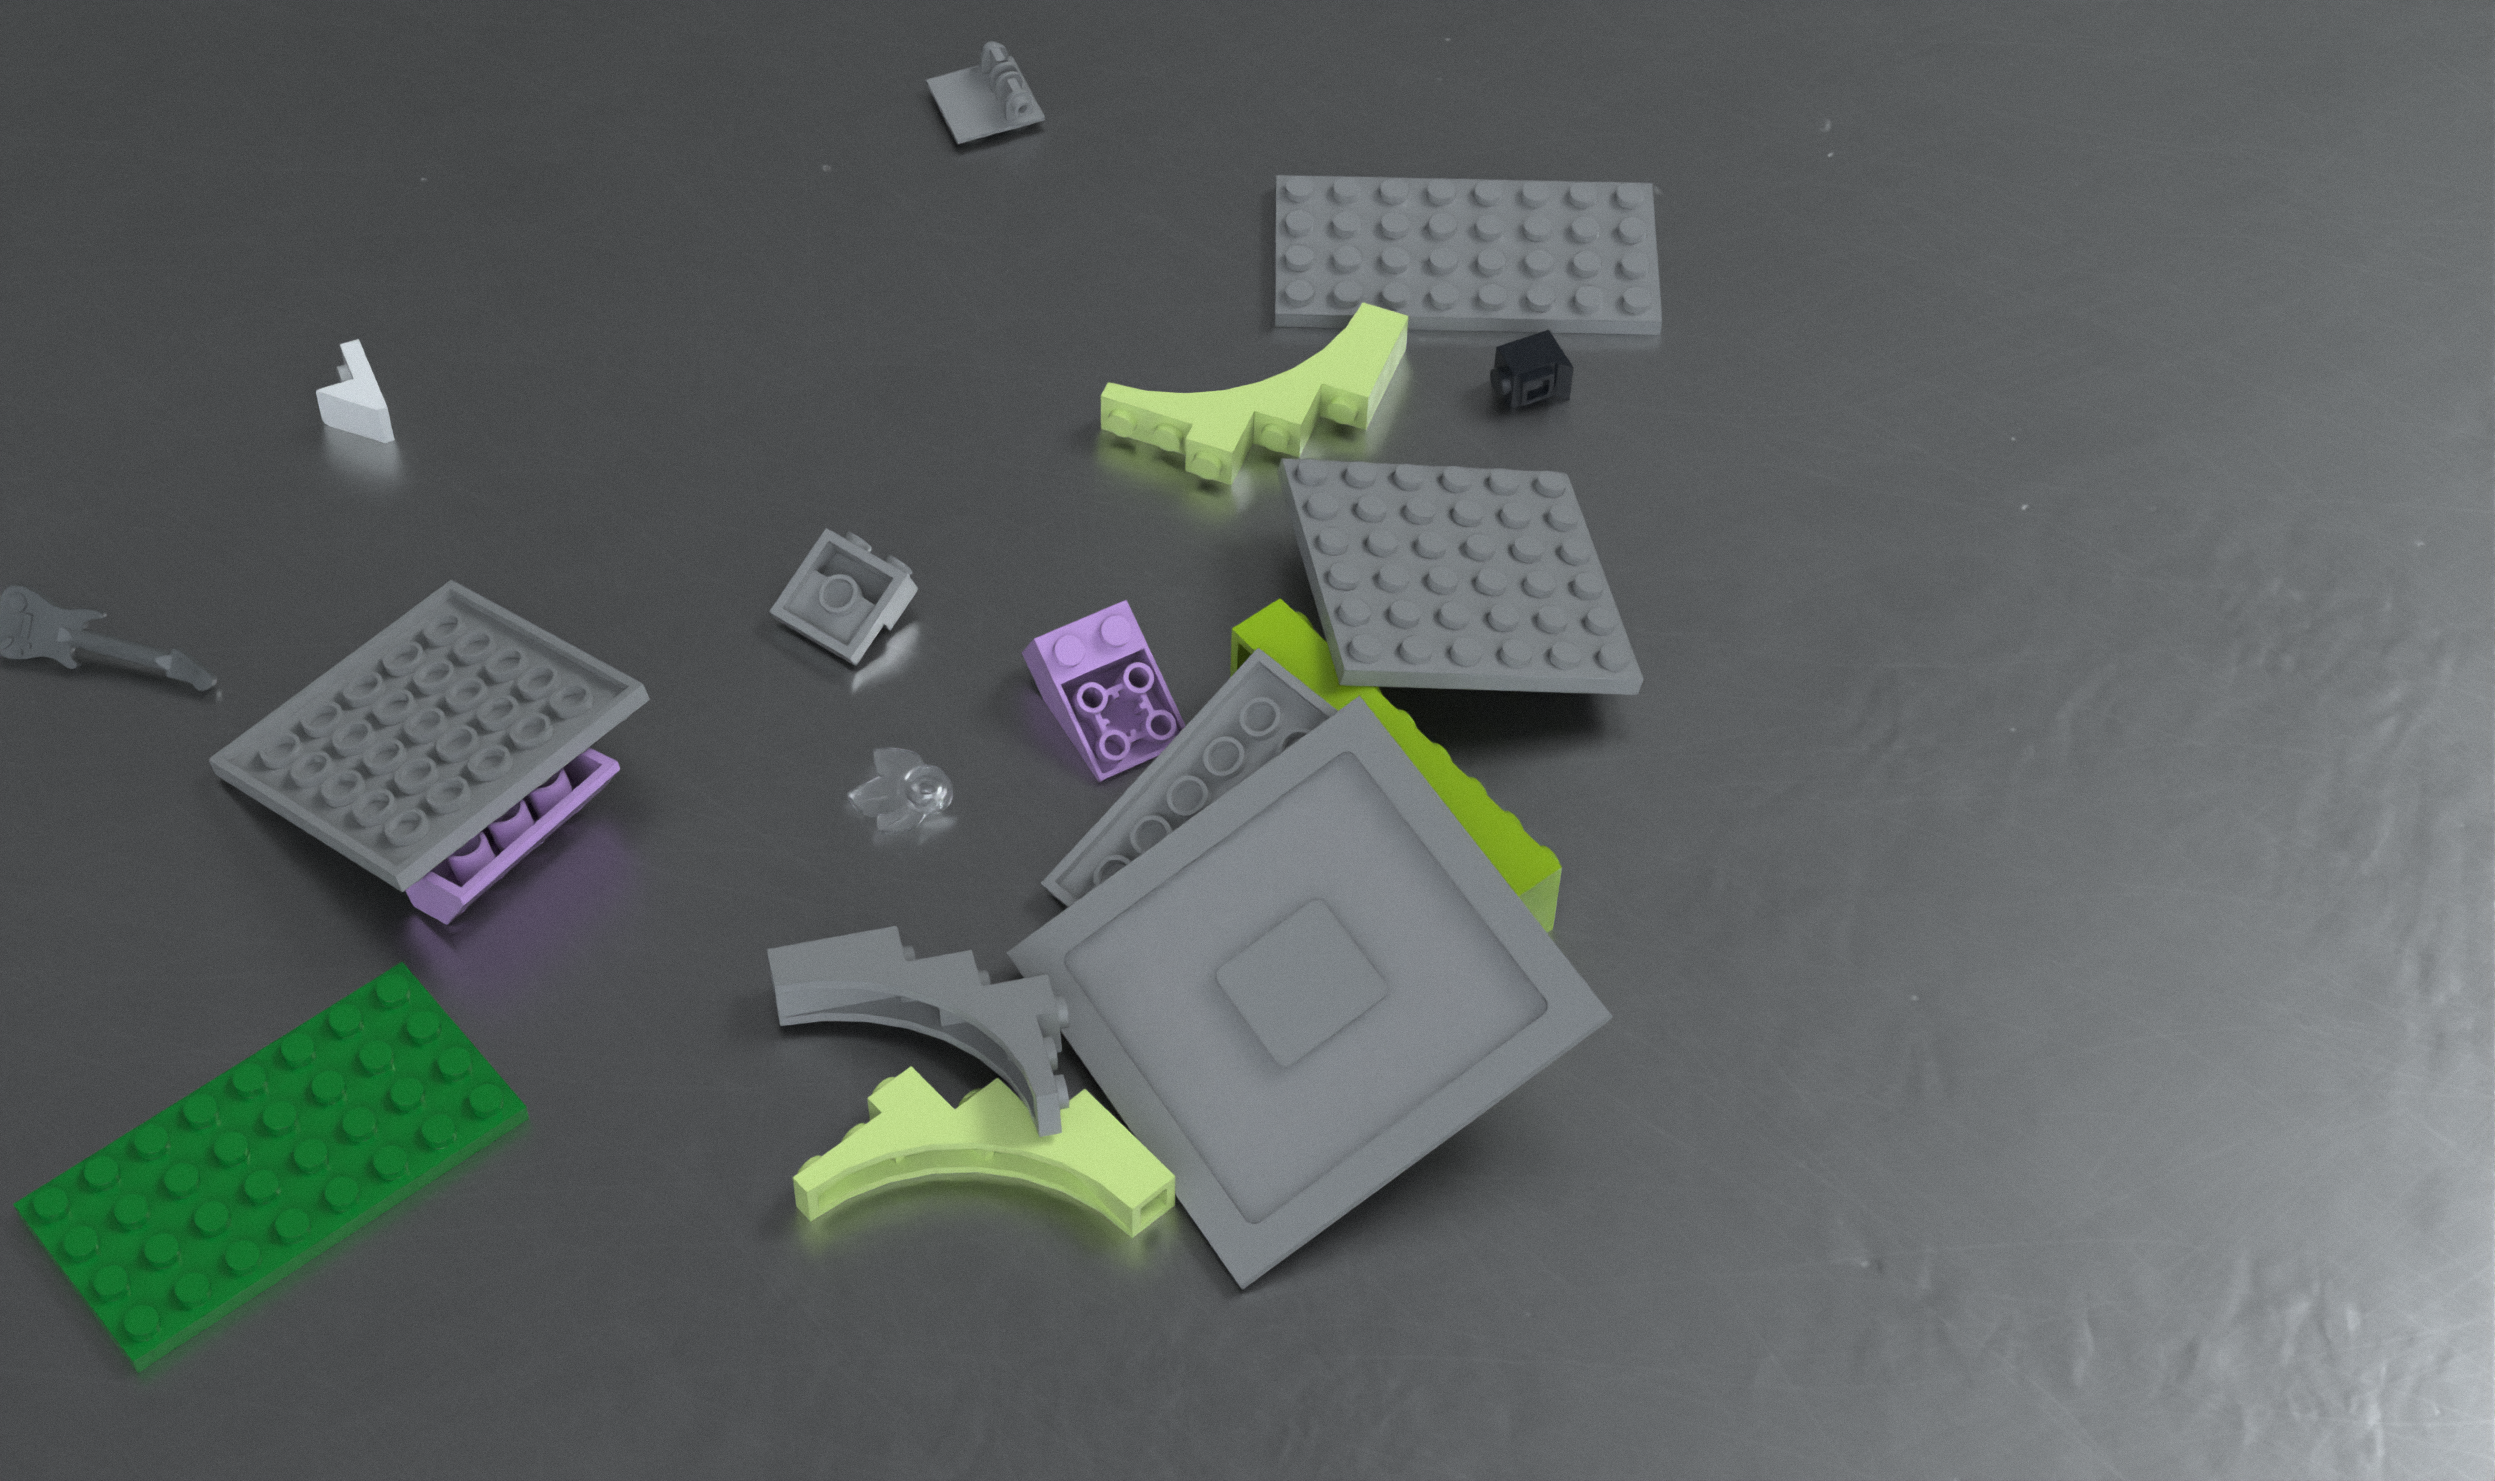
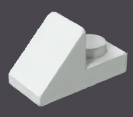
M359 339L340 344L344 365L336 367L340 383L320 388L316 391L322 421L328 426L379 442L388 443L394 441L388 407Z

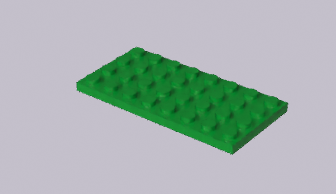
M400 962L18 1200L13 1205L19 1218L129 1363L139 1373L528 1120L529 1115L527 1106L407 966Z

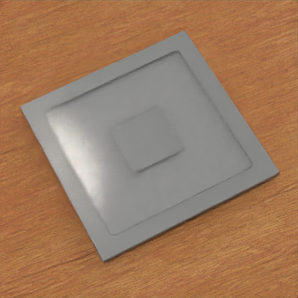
M1360 696L1006 952L1023 978L1048 974L1054 996L1064 995L1069 1017V1027L1060 1029L1133 1135L1175 1175V1195L1242 1290L1613 1018L1611 1013Z

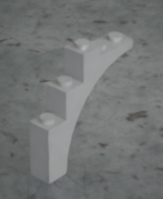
M897 926L766 949L780 1026L820 1021L870 1022L907 1028L947 1041L979 1058L1007 1081L1027 1107L1039 1137L1062 1133L1060 1109L1069 1108V1097L1064 1075L1054 1076L1052 1070L1058 1069L1057 1053L1062 1052L1060 1029L1069 1027V1017L1064 995L1054 996L1048 974L991 984L988 971L977 970L972 950L916 960L912 945L902 947Z

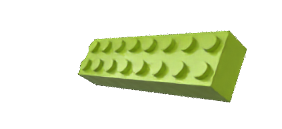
M1279 598L1232 628L1230 677L1257 648H1260L1338 711L1360 696L1547 933L1553 929L1562 866L1556 855L1548 847L1540 846L1523 830L1520 821L1513 813L1503 811L1488 797L1483 785L1476 778L1466 776L1452 762L1448 752L1440 744L1432 743L1417 729L1411 716L1404 710H1397L1382 695L1378 686L1340 685L1327 642L1313 629L1309 619L1303 613L1295 612Z

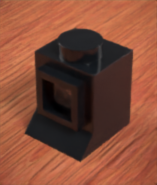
M1546 330L1497 346L1494 368L1490 371V380L1495 393L1499 397L1504 396L1511 408L1520 405L1524 406L1551 396L1570 400L1574 367L1551 332Z

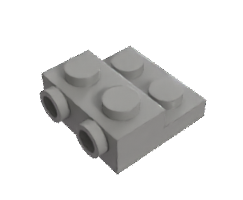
M826 528L769 613L779 622L856 666L881 628L884 627L891 631L918 591V587L910 578L913 571L897 558L886 555L884 560L871 554L872 547L855 534L847 531L842 537Z

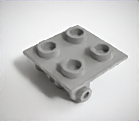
M990 41L982 47L981 65L926 79V84L957 144L1045 120V116L1012 56L1008 57V51L1005 46L995 41Z

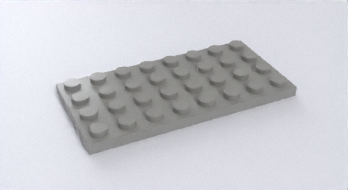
M1276 175L1275 327L1346 328L1361 304L1367 303L1409 316L1408 330L1539 333L1549 330L1551 333L1660 335L1662 310L1652 183Z

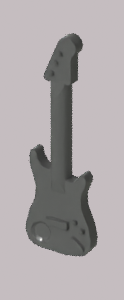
M25 584L8 586L2 593L0 598V655L9 659H29L44 656L56 659L67 668L75 669L82 666L81 661L75 655V648H80L166 671L167 677L193 683L195 688L200 691L210 690L217 683L215 674L181 647L168 651L88 630L87 628L91 620L106 618L107 613L101 609L92 607L67 608L55 603L44 593Z

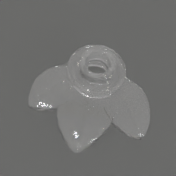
M885 747L876 748L873 753L879 777L848 791L846 794L847 801L859 813L869 817H878V833L898 835L917 828L926 815H934L945 810L953 799V784L942 769L934 765L924 764L922 758L917 753L906 749ZM923 792H932L931 794H921Z

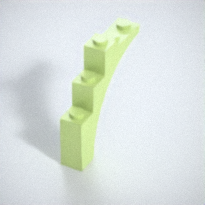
M1362 303L1347 327L1320 352L1296 367L1273 377L1226 390L1174 393L1146 391L1108 382L1101 394V429L1113 432L1121 437H1129L1158 446L1166 451L1186 455L1185 471L1196 474L1204 479H1213L1232 485L1253 444L1266 447L1271 451L1300 457L1320 416L1340 424H1347L1366 430L1406 350L1409 316Z
M912 1066L897 1077H888L876 1086L871 1096L867 1098L870 1120L867 1124L860 1123L851 1128L843 1137L841 1143L823 1156L818 1155L810 1158L801 1166L797 1175L793 1177L796 1207L810 1222L845 1200L887 1183L942 1173L978 1172L1015 1177L1062 1191L1101 1212L1132 1238L1175 1206V1175L1086 1089L1069 1100V1108L1060 1109L1062 1133L1039 1137L1024 1102L999 1078H996L983 1089L976 1088L963 1097L958 1107L954 1109Z

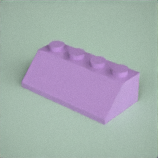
M592 748L578 755L551 776L546 783L537 787L510 808L505 815L497 818L469 840L464 847L455 851L428 872L420 881L406 889L405 891L412 905L448 925L601 792L619 772L620 766L618 762Z

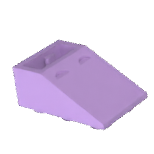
M1127 600L1034 638L1022 652L1043 700L1098 782L1156 758L1186 726Z

